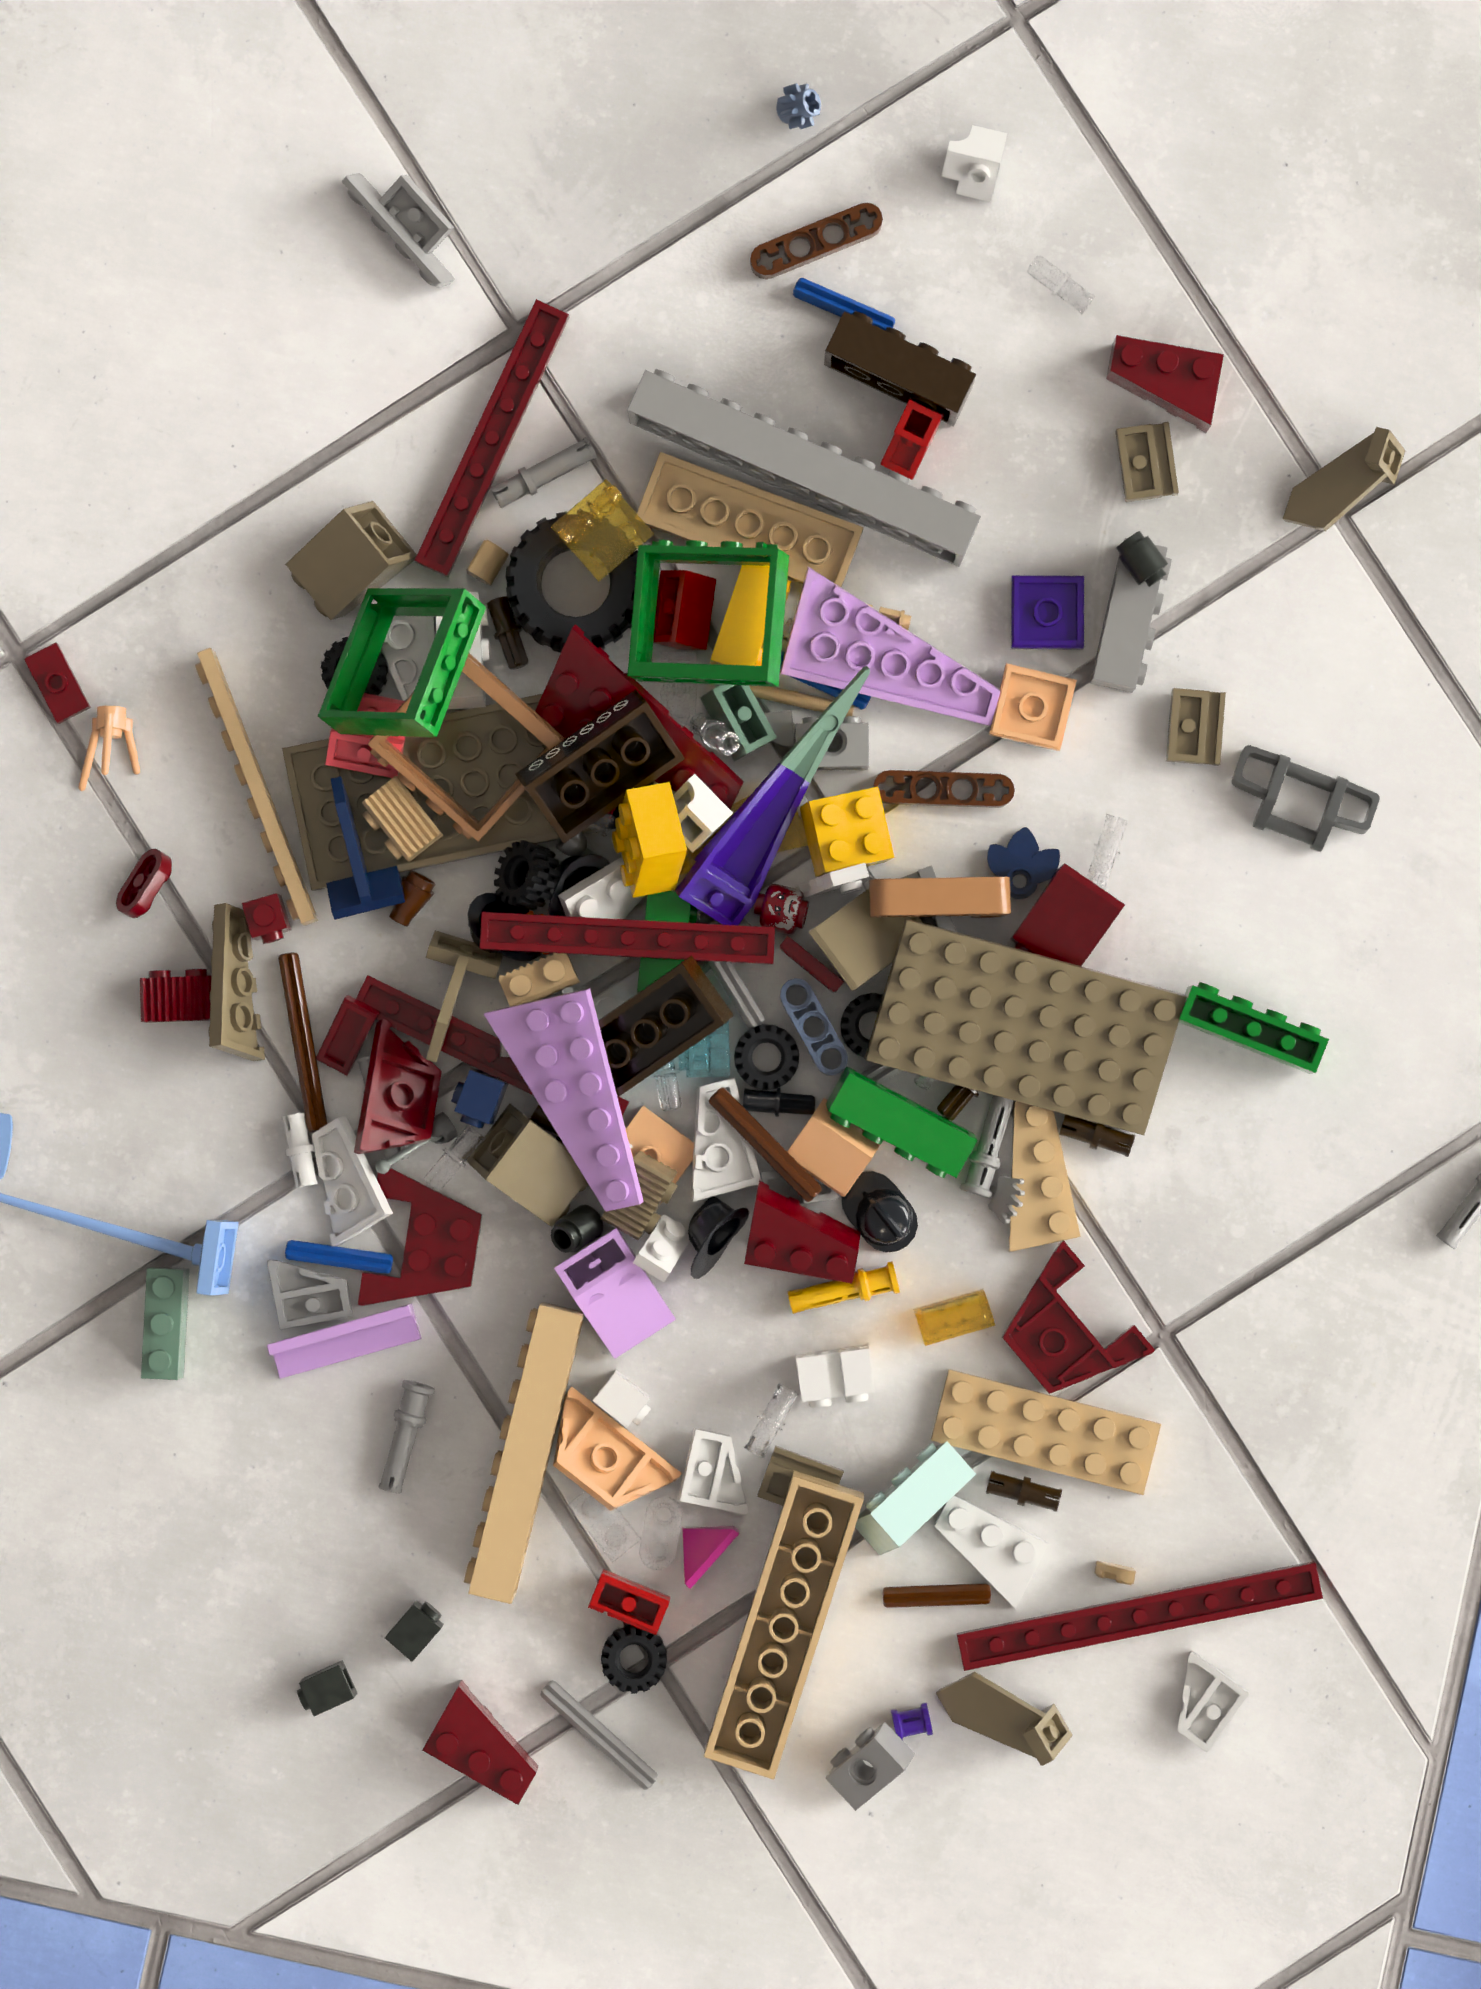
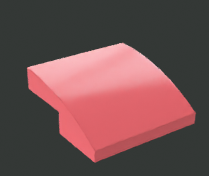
M364 693L357 711L395 712L404 701ZM333 728L331 729L325 765L389 778L398 776L399 773L390 764L387 767L381 765L377 761L378 759L370 753L372 748L368 743L374 735L339 734ZM389 736L386 740L403 754L406 736Z

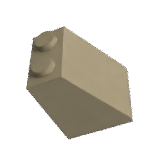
M371 501L343 509L285 565L292 572L291 576L294 582L299 587L306 589L314 599L316 609L325 617L334 620L350 613L363 602L368 588H381L411 564L417 554L376 503Z
M867 889L809 931V934L850 989L855 991L892 964L905 918L923 922L919 917H870V890Z
M510 1103L466 1161L485 1180L551 1227L568 1213L570 1203L577 1193L583 1191L589 1185L565 1145Z

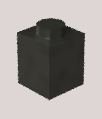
M416 1600L389 1631L385 1639L413 1662L443 1627L444 1624L439 1620L442 1615L428 1602L421 1605Z
M343 1660L304 1677L299 1682L301 1689L297 1690L303 1708L305 1710L311 1709L313 1716H317L350 1701L358 1694Z

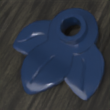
M1023 827L1012 836L1007 848L991 844L988 849L987 862L990 870L996 876L1010 877L1011 898L1025 899L1035 892L1038 883L1048 881L1054 876L1060 862V851L1058 849L1039 851L1034 835L1027 827ZM1014 876H1024L1026 885L1023 888L1015 887L1013 884Z

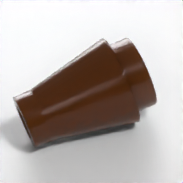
M410 870L407 877L403 876L401 880L405 902L394 905L389 915L392 920L406 927L409 926L411 920L434 895L432 890L436 885L431 879L413 870Z

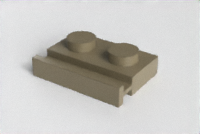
M1169 422L1116 429L1125 502L1178 495L1179 490Z
M1172 689L1167 762L1220 765L1226 692Z
M775 1445L757 1497L783 1506L794 1470L838 1485L844 1470Z

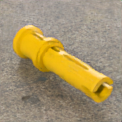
M893 1261L887 1262L885 1267L864 1271L863 1268L857 1269V1272H854L852 1284L833 1280L787 1292L792 1313L796 1314L808 1309L819 1308L850 1299L860 1298L861 1300L869 1301L871 1296L890 1291L898 1294L900 1289Z

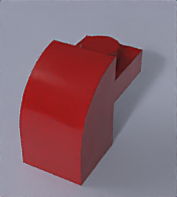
M909 399L880 465L913 480L938 430L943 414L915 400Z

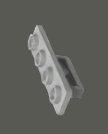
M360 173L347 175L342 180V183L348 188L347 193L350 198L358 205L365 207L372 215L371 220L374 225L390 235L396 242L395 247L399 253L416 264L420 269V276L428 284L439 288L450 285L455 280L452 274L432 253L455 227L407 174L401 175L383 196Z

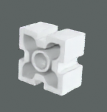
M867 1345L795 1354L801 1401L809 1402L810 1408L832 1405L831 1398L845 1396L846 1403L868 1400V1393H875L870 1351Z

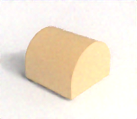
M488 539L484 540L466 569L467 574L491 586L509 554Z

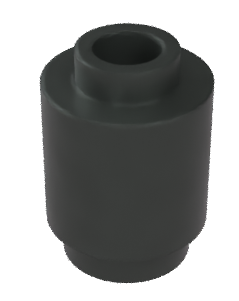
M1140 531L1116 547L1121 554L1118 558L1139 586L1146 582L1148 587H1151L1167 575L1164 568L1168 565V562L1149 536L1144 537Z
M580 1205L560 1218L551 1230V1240L554 1246L564 1253L577 1252L598 1238L604 1228L600 1214L589 1205Z

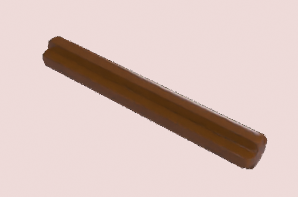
M725 1088L718 1089L710 1097L709 1104L806 1202L812 1201L821 1192V1185Z

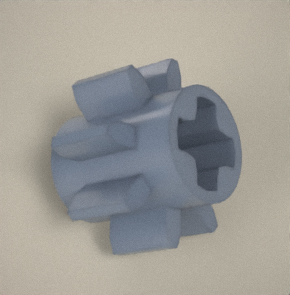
M795 83L783 87L785 96L779 97L776 105L780 120L788 124L789 129L799 127L801 130L814 126L812 117L820 115L821 100L817 92L809 89V84L807 83L800 86Z

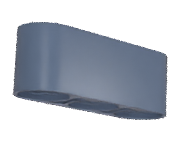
M794 978L788 980L780 991V1000L817 1069L825 1075L833 1076L839 1074L845 1069L848 1062L847 1052L811 986L802 979ZM793 985L803 987L807 994L805 1002L798 1006L790 1004L786 999V991ZM810 1017L821 1019L824 1024V1031L819 1037L814 1038L806 1035L803 1029L806 1019ZM835 1049L840 1053L842 1060L838 1068L831 1070L822 1065L821 1055L825 1050Z

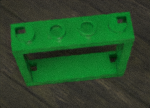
M668 540L652 541V545H638L627 676L639 682L779 687L789 555L780 550L777 544H766L764 542H757L755 548H744L742 543L734 541H722L720 547H708L707 542L697 540L686 541V546H673V542ZM660 563L770 566L761 666L652 662Z
M368 588L317 717L339 734L437 737L486 606L465 588ZM373 599L377 602V604H372ZM394 616H443L406 713L357 711Z

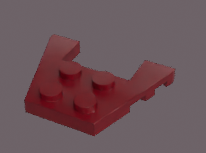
M391 1167L385 1174L377 1173V1181L386 1199L411 1202L401 1276L394 1277L362 1272L358 1305L364 1306L471 1287L483 1214Z
M1061 1241L1002 1335L1004 1341L1049 1394L1112 1368L1122 1366L1140 1357L1150 1355L1155 1351L1135 1325L1130 1326L1107 1347L1103 1348L1057 1293L1059 1287L1085 1267L1065 1241Z

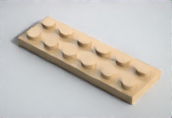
M662 452L659 453L635 517V522L686 541L697 540L707 542L708 547H720L722 541L739 542L743 544L744 548H755L757 542L777 544L780 550L789 555L788 579L803 584L807 567H810L840 587L843 585L864 528Z
M948 1369L931 1441L939 1443L947 1441L954 1447L1144 1495L1161 1424Z

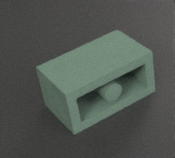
M719 685L700 697L734 761L777 738L750 686Z

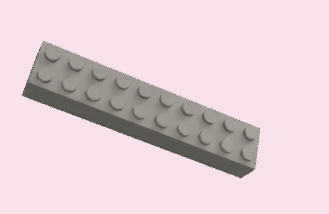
M655 369L654 373L647 370L644 371L628 407L630 424L960 567L981 516L975 514L976 508L958 500L955 502V505L941 499L942 493L927 486H923L921 490L908 485L909 479L898 473L889 471L888 475L874 470L876 465L864 458L856 457L854 461L841 455L842 450L832 444L822 442L821 446L807 441L809 436L800 430L789 427L788 431H784L775 427V421L763 414L755 413L754 417L741 412L742 407L725 398H722L721 402L707 397L708 391L699 386L688 384L686 388L674 383L675 377L662 370Z

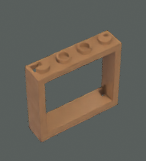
M470 653L468 654L462 672L546 746L534 760L566 739ZM413 692L395 712L406 713ZM374 735L368 743L372 748L370 753L378 759L377 761L384 767H387L388 764L392 765L400 773L397 778L411 791L418 788L428 797L425 803L438 815L441 816L445 812L455 821L452 825L459 834L462 833L467 839L473 837L479 842L526 790L517 778L478 821L386 740L389 736Z

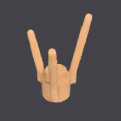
M120 706L97 707V718H92V732L78 786L80 791H84L86 788L99 734L103 738L101 773L103 775H107L109 771L111 739L122 738V732L125 734L133 773L136 775L140 773L132 732L133 719L126 718V708Z

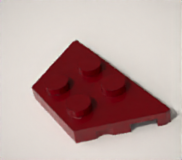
M385 1019L378 1021L375 1027L354 1153L356 1154L417 1144L431 1139L442 1071L432 1061L426 1060L420 1054L419 1049L409 1040L404 1043L390 1030L392 1024Z

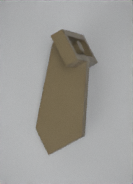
M1376 427L1374 433L1293 487L1283 520L1322 531L1328 530L1380 482L1395 484L1405 449L1389 429Z
M435 930L426 958L454 966L455 968L426 1060L437 1062L466 971L496 979L503 959V954L486 952L472 941Z
M976 1672L936 1692L952 1722L1035 1757L1041 1766L1053 1761L1073 1736L1055 1704L1040 1711Z

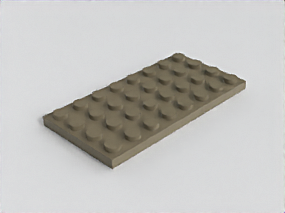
M542 694L521 699L535 711ZM495 703L486 705V707L445 714L437 737L406 736L403 755L479 821L516 781L517 776L515 774L533 762L546 746L503 707ZM329 739L282 748L312 891L327 888L326 883L354 876L330 780L339 776L342 778L351 803L367 872L397 865L399 873L501 852L507 847L512 848V843L525 840L539 844L558 840L559 838L526 790L478 842L473 837L467 839L462 833L459 834L452 826L455 821L445 812L441 816L434 812L425 803L428 797L418 788L414 791L407 788L443 836L410 862L404 856L397 860L384 844L389 837L380 827L374 831L362 815L367 810L362 802L392 778L325 765ZM587 827L583 832L584 834L596 832V829Z
M905 918L865 1054V1060L1145 1135L1186 996Z

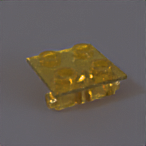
M607 479L551 526L598 582L638 549V545H643L654 535L651 529L624 500L623 495L616 486L611 485Z

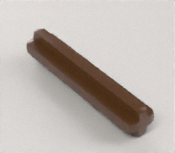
M986 1583L885 1587L882 1592L883 1605L886 1608L989 1604L991 1601L990 1586Z

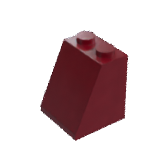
M1064 863L1058 868L1010 940L1016 944L1014 946L1016 949L1082 966L1125 904Z

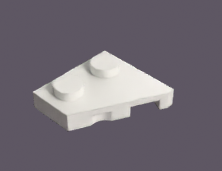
M862 863L829 872L809 880L808 883L797 885L796 889L803 892L804 899L839 889L841 895H846L862 890V883L867 882L869 874L866 864Z
M693 1428L678 1494L679 1501L743 1515L748 1514V1506L745 1502L741 1486L740 1472L734 1457L735 1451L729 1435Z
M1192 1651L1188 1656L1177 1732L1208 1753L1250 1692Z

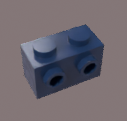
M469 1070L465 1083L458 1082L451 1100L452 1103L457 1104L454 1111L462 1114L460 1121L482 1129L485 1123L494 1124L508 1083Z

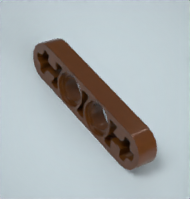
M861 203L760 244L751 253V270L761 279H771L868 240L877 235L881 230L882 212L872 203ZM866 212L868 217L874 216L876 218L872 221L871 229H867L864 224L859 225L853 229L855 236H849V227L844 219L850 218V225L860 221L861 213ZM836 225L840 227L843 231L842 240L834 244L825 241L823 231L827 226ZM795 239H804L809 243L810 251L804 257H796L790 252L789 246ZM783 245L784 255L789 263L783 264V258L781 257L772 262V269L767 270L764 265H757L761 261L760 255L762 253H766L769 258L779 255L777 247Z
M888 770L880 773L873 785V788H879V784H884L887 777L893 778V783L896 785H905L904 777H911L912 780L909 786L911 799L903 798L905 790L894 791L892 797H887L885 790H879L882 803L898 805L999 808L1009 804L1015 792L1014 784L1009 777L991 773ZM928 778L935 783L936 792L934 796L925 799L917 795L915 785L920 779ZM963 779L971 784L972 794L969 798L960 800L954 797L951 788L952 784L957 780ZM977 780H984L982 788H991L995 785V781H1000L1003 788H1008V794L1002 795L1001 801H997L994 794L983 793V801H976L979 790Z

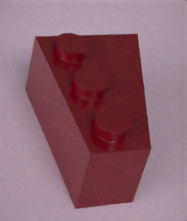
M1116 335L1112 344L1106 379L1144 400L1153 402L1167 410L1166 412L1171 415L1178 416L1197 426V429L1207 433L1212 425L1224 354Z
M759 1180L744 1264L852 1284L861 1232L822 1212L818 1214L800 1205V1201L791 1196L789 1198L769 1189L768 1184Z
M462 1680L422 1750L519 1805L539 1767L511 1734L506 1732L486 1706H483L472 1694L469 1687Z

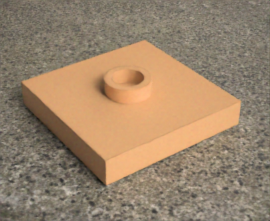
M1006 663L1000 685V695L989 735L1060 751L1077 680Z
M642 1106L626 1128L628 1141L633 1146L631 1148L632 1157L634 1158L639 1151H642L658 1162H662L664 1165L676 1170L677 1174L672 1181L676 1184L693 1161L694 1142L648 1108Z

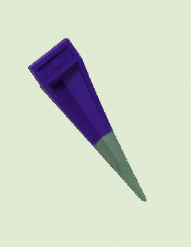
M865 666L857 673L695 857L696 863L675 890V893L680 898L723 925L740 924L756 902L768 871L805 792L840 725L870 674V668Z

